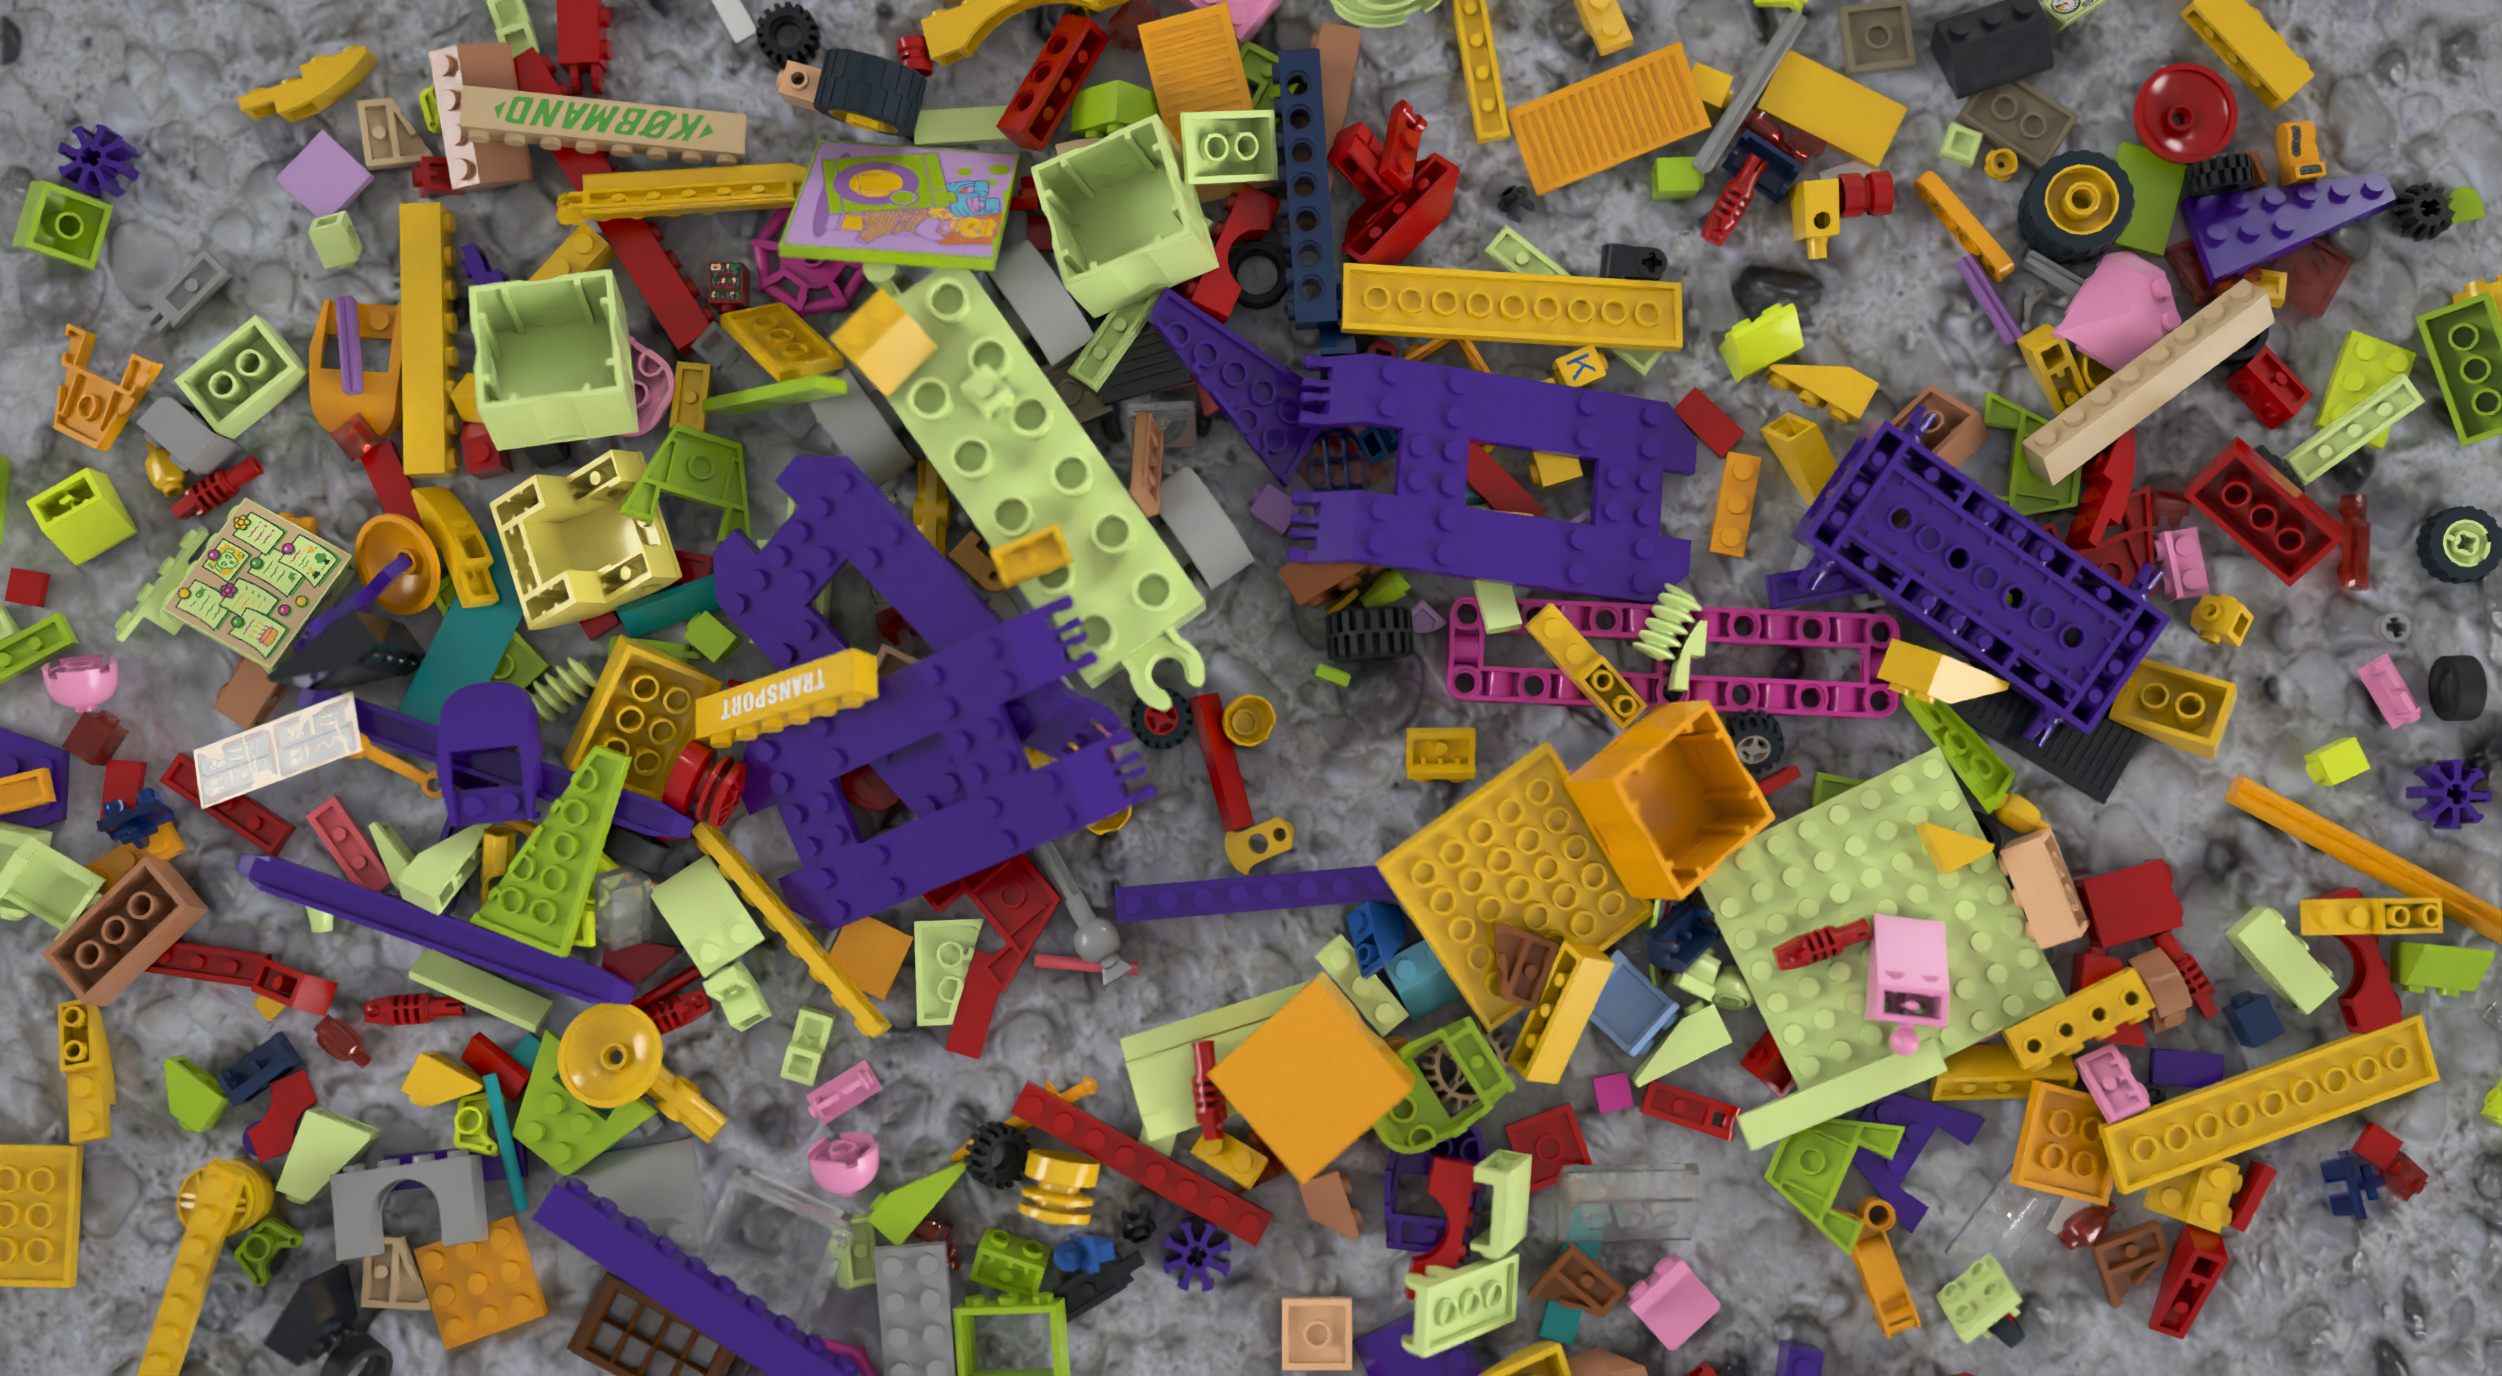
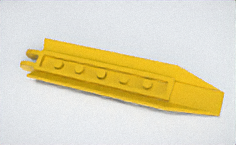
M790 162L582 175L583 191L569 192L568 194L565 192L558 195L556 218L560 224L575 226L579 225L583 220L643 219L647 216L666 215L668 217H677L682 214L701 213L711 215L716 212L792 208L808 167Z

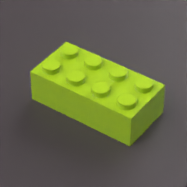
M2488 291L2417 316L2416 320L2461 446L2463 447L2502 434V318L2493 293Z

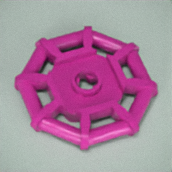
M778 208L758 237L752 239L751 247L754 248L760 282L758 289L762 294L766 293L778 302L786 304L802 319L807 315L840 309L847 311L850 309V303L868 280L863 272V262L820 259L818 262L814 261L812 264L807 263V258L780 256L779 243L772 240L783 224L787 223L792 208ZM768 253L778 254L780 270L775 273L771 271ZM847 268L856 270L853 277L843 291H841L836 285ZM787 279L798 286L800 291L797 298L779 285ZM830 288L834 296L809 301L810 292L812 291L823 292Z

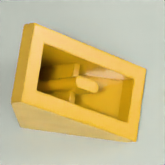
M1919 822L1915 827L1938 874H1949L1992 852L1995 845L1928 822Z

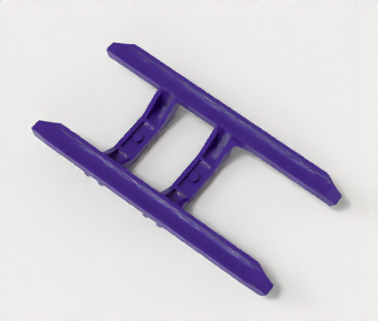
M302 688L296 705L301 709H305L344 693L334 690ZM354 697L359 732L368 736L370 741L437 763L438 725ZM503 747L451 752L453 783L464 790L523 784L520 753ZM542 761L541 775H543L542 790L537 791L536 797L554 803L571 783L570 779L575 772ZM622 788L611 823L646 835L689 838L694 820L662 801ZM447 816L438 843L472 825L451 826ZM242 853L236 871L247 878L258 890L588 1003L630 1005L636 990L634 984L602 967L569 956L561 958L478 925L449 916L456 908L463 886L438 916L402 899L401 895L379 892L277 856Z

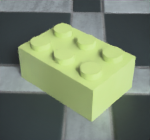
M254 315L174 381L216 433L234 440L309 380V369L271 323Z

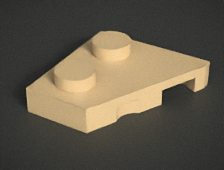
M392 97L357 101L365 163L368 171L418 166L422 156L434 157Z
M384 1235L385 1254L364 1257L360 1307L407 1310L431 1309L421 1273L406 1237Z

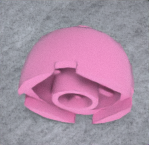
M101 654L61 658L59 659L60 666L54 668L50 667V662L46 663L41 667L46 691L58 704L65 707H75V712L86 713L98 709L97 704L107 701L117 689L119 684L117 659L114 656H110L109 661H101Z
M863 1132L839 1133L842 1140L829 1142L827 1136L811 1145L808 1150L810 1171L814 1181L823 1190L839 1194L842 1197H850L856 1195L859 1190H862L872 1182L879 1168L877 1141L874 1143L872 1135Z

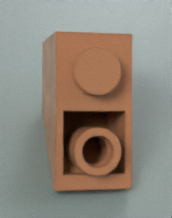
M1336 1166L1317 1173L1304 1185L1298 1180L1309 1218L1352 1240L1360 1239L1358 1229L1364 1227L1358 1206L1350 1207L1347 1195L1352 1194L1353 1191L1347 1173L1340 1175Z

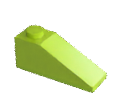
M963 1159L896 1187L889 1195L882 1191L869 1206L874 1212L867 1220L895 1245H901L963 1174L966 1166L970 1164L964 1162Z

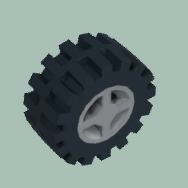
M1747 709L1745 714L1741 710L1735 712V718L1729 716L1726 719L1727 725L1723 724L1733 742L1740 762L1749 774L1751 771L1760 774L1763 768H1766L1767 771L1772 769L1773 762L1779 763L1781 760L1780 755L1784 754V740L1780 725L1777 720L1775 721L1772 714L1769 713L1766 716L1764 710L1759 709L1757 713H1754L1753 709Z

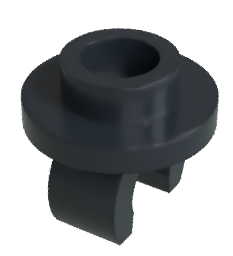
M1510 186L1499 196L1498 209L1501 212H1506L1507 217L1513 222L1520 223L1522 221L1517 214V209L1520 205H1523L1527 211L1533 212L1535 210L1533 202L1526 198L1529 191L1525 186Z
M1144 1204L1139 1205L1141 1215L1137 1220H1130L1126 1209L1121 1212V1218L1126 1225L1122 1229L1123 1238L1131 1240L1133 1243H1140L1150 1239L1151 1234L1157 1228L1155 1221L1150 1219L1149 1212Z

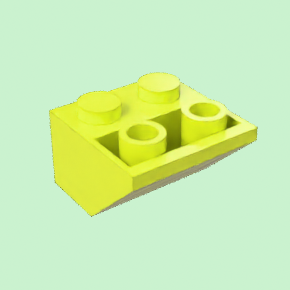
M1777 303L1762 311V315L1756 318L1755 322L1752 323L1750 318H1747L1732 326L1731 331L1724 335L1725 341L1718 349L1736 383L1767 369L1771 364H1777L1797 354L1804 347L1794 303L1785 307Z
M88 467L26 501L42 532L76 566H80L138 533L107 474Z

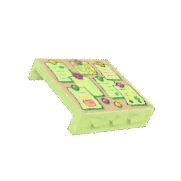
M245 497L240 505H236L231 509L227 516V522L220 532L210 537L206 550L199 560L190 564L185 574L186 577L179 587L173 589L167 595L162 610L173 622L177 623L180 621L259 664L269 674L295 654L292 650L297 641L302 637L301 634L306 630V626L334 605L357 573L356 560L351 554Z

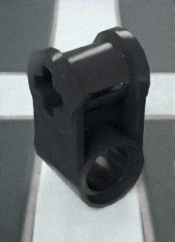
M1619 243L1604 244L1601 250L1599 278L1659 281L1666 270L1667 257L1664 252L1654 247H1637ZM1647 260H1652V265L1656 267L1652 273L1648 272V268L1645 266Z

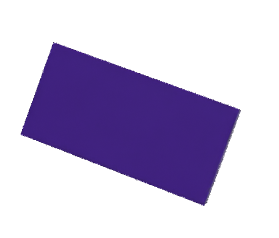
M2150 1048L2148 1083L2203 1088L2223 1081L2224 1055Z

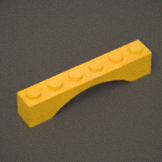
M964 0L961 2V6L952 9L942 8L931 12L930 17L921 20L930 58L941 67L973 57L981 43L995 28L1010 17L1027 9L1046 4H1069L1100 12L1129 2V0Z

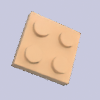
M1282 1297V1370H1352V1297Z

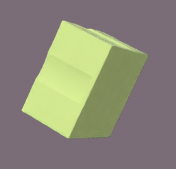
M1157 114L1112 132L1104 139L1092 145L1075 148L1031 167L1040 204L1051 227L1052 246L1063 286L1094 319L1156 294L1165 287H1173L1219 268L1195 185H1185L1183 148Z
M612 269L560 275L541 281L517 280L468 287L471 330L476 341L474 372L477 411L497 451L639 432L628 317Z

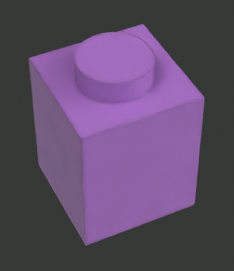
M1269 483L1264 490L1258 487L1247 505L1252 507L1249 511V516L1281 538H1284L1292 526L1290 524V515L1301 513L1302 506L1293 505L1291 503L1292 498Z

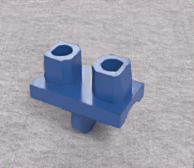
M1081 1231L1070 1232V1240L1060 1242L1053 1252L1054 1262L1060 1269L1064 1271L1080 1269L1089 1274L1100 1272L1098 1263L1115 1259L1112 1238H1104L1102 1234L1092 1236Z

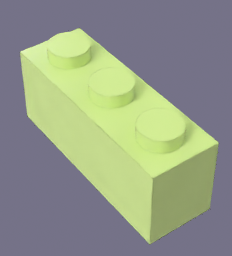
M2253 907L2227 930L2224 935L2293 1013L2309 1015L2339 988L2331 979L2333 973L2325 964L2314 960L2308 953L2310 950L2309 946L2302 938L2290 933L2284 926L2286 920L2279 912L2273 908Z
M1341 933L1314 954L1315 958L1382 1037L1409 1016L1408 1012L1376 974H1373L1368 979L1361 977L1355 949Z

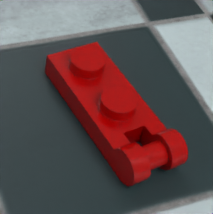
M1404 99L1398 101L1391 109L1378 172L1400 194L1411 189L1421 134L1428 125V122L1420 114L1415 115L1412 112L1413 107Z
M1653 1080L1647 1083L1639 1112L1733 1142L1735 1135L1733 1127L1736 1116L1741 1114L1743 1108ZM1715 1111L1723 1113L1719 1126L1711 1124Z

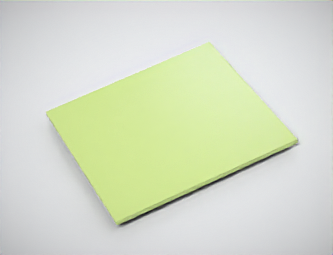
M1939 746L1755 835L1743 847L1727 855L1716 870L1698 885L1708 908L1715 914L1713 918L1799 1090L1894 1052L1890 1046V1036L1898 1029V1024L1865 1020L1870 940L1845 947L1840 955L1833 956L1827 960L1824 959L1819 963H1813L1810 966L1781 971L1777 968L1773 956V948L1795 936L1803 935L1809 931L1812 932L1826 925H1833L1837 928L1857 921L1860 918H1865L1871 929L1872 914L1945 922L1950 991L1947 1027L1932 1028L1913 1025V1031L1917 1034L1919 1041L1929 1037L1935 1038L1943 1059L2066 998L2037 941L2032 942L2025 928L2027 919L2022 909L2017 908L2012 897L2011 888L1993 852L1949 874H1938L1915 830L1916 824L1919 822H1928L1987 842ZM1884 998L1883 1011H1886L1889 1007V1002ZM1918 1001L1917 1003H1919L1920 1007L1914 1011L1916 1014L1921 1015L1924 1011V1006Z

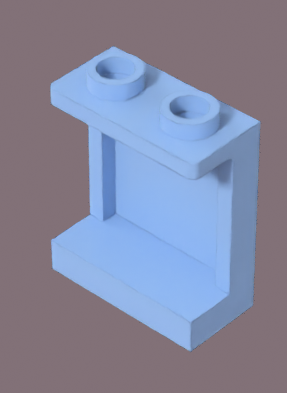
M1612 948L1607 956L1615 962V965L1589 1020L1626 1054L1634 1058L1637 1054L1640 1056L1644 1055L1655 1042L1652 1037L1660 1028L1666 1030L1673 1024L1678 1017L1675 1011L1680 1006L1660 989L1653 987L1652 982L1630 963L1620 950Z

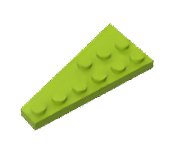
M601 745L593 747L570 779L571 783L560 798L555 800L550 807L551 811L542 824H538L508 866V872L498 886L493 887L487 896L488 900L479 912H475L469 921L470 923L561 958L569 956L629 769L631 756Z

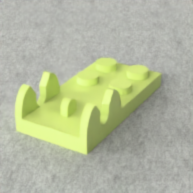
M1510 1250L1501 1258H1485L1456 1270L1442 1266H1426L1428 1277L1406 1273L1405 1285L1416 1291L1414 1336H1402V1347L1413 1354L1425 1358L1515 1321L1519 1253Z

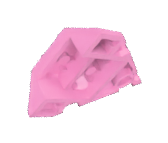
M2129 250L2105 254L2099 258L2096 263L2097 269L2092 276L2085 280L2065 311L2067 316L2051 333L2052 336L2059 340L2067 338L2076 344L2078 351L2115 372L2122 369L2182 324L2165 271Z

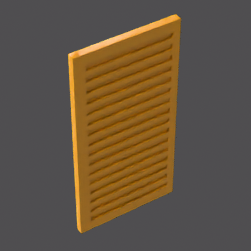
M1226 1L1137 25L1161 120L1182 148L1180 113L1254 110ZM1272 181L1246 183L1256 189L1270 188L1273 185ZM1244 183L1197 184L1195 188L1200 204L1229 197L1232 191L1238 193Z
M1680 41L1506 111L1537 197L1712 128L1683 51V44Z

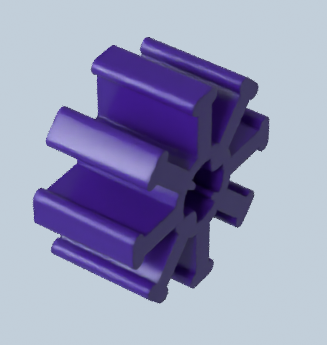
M81 125L72 129V133L77 135L82 147L76 149L64 142L59 144L58 153L74 161L64 167H58L61 175L75 183V188L97 199L102 198V190L116 198L124 195L126 192L120 187L116 176L121 174L134 182L137 181L140 172L124 162L132 157H139L136 148L125 142L122 136L104 125H96V134Z
M2451 759L2436 761V765L2420 766L2414 771L2413 774L2419 776L2427 785L2406 788L2407 799L2426 798L2428 801L2418 811L2412 812V815L2418 821L2436 820L2433 828L2445 830L2461 829V824L2478 823L2484 818V815L2479 814L2470 804L2489 803L2492 801V792L2490 790L2471 791L2470 789L2476 781L2486 776L2480 768L2461 769L2464 761Z
M1188 1217L1181 1220L1180 1229L1184 1230L1187 1242L1173 1236L1172 1232H1168L1163 1245L1165 1249L1169 1247L1181 1254L1170 1258L1164 1257L1162 1265L1166 1274H1169L1170 1270L1185 1265L1184 1274L1178 1278L1177 1287L1184 1291L1189 1290L1190 1279L1193 1273L1199 1272L1203 1283L1202 1291L1206 1292L1214 1288V1279L1210 1277L1208 1266L1221 1272L1223 1277L1228 1275L1231 1261L1229 1259L1225 1261L1214 1254L1225 1250L1230 1252L1232 1243L1228 1234L1220 1240L1209 1243L1208 1240L1212 1232L1216 1231L1217 1225L1208 1220L1205 1221V1228L1201 1237H1196L1192 1226L1193 1218ZM1198 1246L1199 1251L1202 1248L1206 1251L1203 1254L1202 1261L1196 1262V1257L1190 1259L1192 1247Z

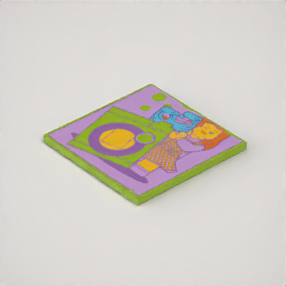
M818 139L781 237L779 255L793 258L994 271L1020 167V153Z

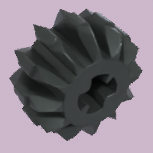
M2431 182L2424 183L2421 186L2413 184L2406 188L2405 193L2402 192L2396 196L2395 203L2397 205L2391 208L2389 213L2398 217L2392 226H2401L2403 228L2401 237L2411 235L2413 242H2420L2424 239L2433 240L2439 237L2440 232L2446 231L2451 226L2448 219L2452 218L2456 212L2449 209L2447 205L2452 203L2454 198L2444 199L2442 195L2445 187H2439L2434 190Z

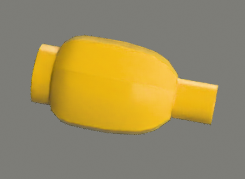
M146 440L145 443L150 453L145 460V467L153 486L159 492L164 493V496L167 498L183 494L186 483L185 472L169 460L168 457L171 453L163 447L159 449Z
M2014 791L2005 793L1999 807L1994 809L1995 816L2000 822L2020 833L2051 827L2050 824L2041 819V814L2033 803Z

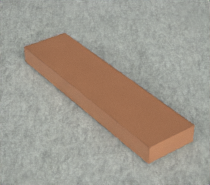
M1145 410L1136 414L1130 493L1146 517L1149 518L1159 512L1164 434L1150 412Z

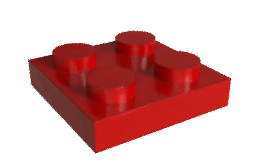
M1568 1102L1504 1125L1512 1150L1532 1155L1529 1193L1594 1170L1571 1103Z

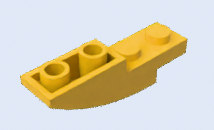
M1574 0L1587 36H1592L1601 57L1633 46L1634 38L1617 0Z
M357 45L346 47L342 50V53L332 56L320 55L310 59V62L299 65L302 74L301 79L288 78L283 80L281 85L271 88H255L250 90L248 95L238 97L240 110L254 121L275 114H279L290 124L308 118L325 110L353 91L377 66V57L365 46Z
M444 486L413 488L410 492L425 532L434 544L436 551L443 554L462 608L494 605L499 600V596L488 570L494 563V560L472 516L456 496Z
M1553 603L1547 604L1524 626L1545 649L1544 652L1558 668L1621 730H1624L1648 707L1605 657L1599 655Z
M2442 898L2300 900L2301 935L2443 933Z
M79 999L57 1003L60 1072L67 1074L70 1143L82 1144L111 1138L110 1106L117 1104L111 1053L98 1006L83 1005Z

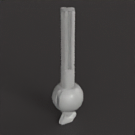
M1052 841L1033 848L1079 928L1074 935V945L1077 953L1083 960L1091 964L1100 963L1103 968V985L1122 978L1134 966L1122 960L1117 954L1122 946V936L1119 928L1113 921L1105 917H1096Z

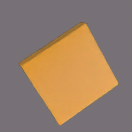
M868 916L842 927L830 952V956L860 990L884 1001L914 942V936L872 916Z

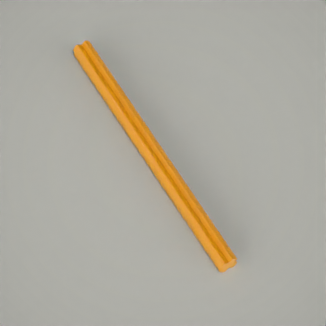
M2244 775L2241 777L2237 776L2231 782V788L2225 794V801L2411 898H2442V914L2502 945L2501 909Z

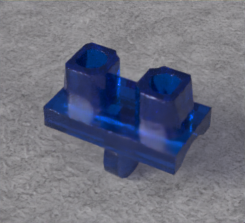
M153 788L138 791L135 794L137 806L128 809V804L123 800H113L103 804L104 819L96 821L98 831L106 832L114 842L120 840L123 845L133 842L140 850L147 848L150 844L149 836L158 833L157 826L175 820L173 810L163 803L159 792Z
M2348 1150L2338 1151V1158L2320 1162L2319 1165L2325 1184L2345 1180L2348 1191L2328 1195L2333 1215H2354L2357 1221L2368 1219L2360 1190L2366 1191L2368 1201L2378 1200L2379 1196L2376 1188L2386 1184L2385 1177L2383 1175H2373L2370 1164L2359 1165L2362 1177L2357 1178Z

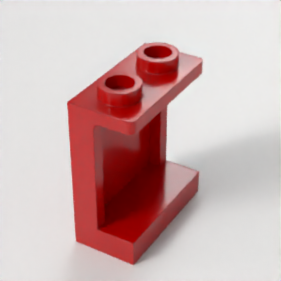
M2151 858L2133 866L2093 877H2082L2073 880L2090 921L2086 931L2091 947L2106 948L2184 926L2181 919L2184 915L2183 907L2180 900L2174 896L2171 886L2173 874L2163 858Z

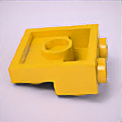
M2219 1160L2148 1186L2142 1207L2220 1234L2221 1227L2226 1228L2232 1219V1209L2228 1207L2231 1194H2237L2242 1186L2243 1177L2238 1173L2240 1166Z

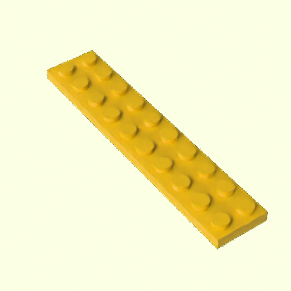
M1343 263L1341 279V333L1582 347L1594 345V347L1679 352L1683 348L1682 282Z
M2412 1012L2403 1015V1022L2365 1034L2353 1033L2150 1106L2145 1111L2115 1123L2109 1124L2106 1122L2098 1125L2117 1191L2124 1195L2439 1081L2440 1077L2421 1014Z

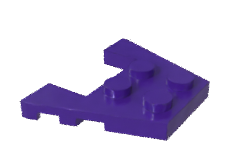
M404 554L400 555L384 567L367 586L335 610L330 607L310 622L292 651L297 653L351 610L368 614L371 611L369 606L413 563Z
M0 726V778L43 767L49 768L56 802L0 815V821L38 829L67 820L70 751L10 731V729Z
M1892 1093L1865 1104L1855 1120L1906 1127L1892 1161L1858 1146L1852 1163L1866 1181L1871 1184L1880 1198L1893 1207L1896 1218L1902 1227L1913 1234L1929 1207L1899 1187L1937 1126L1969 1146L1986 1119L1899 1093Z

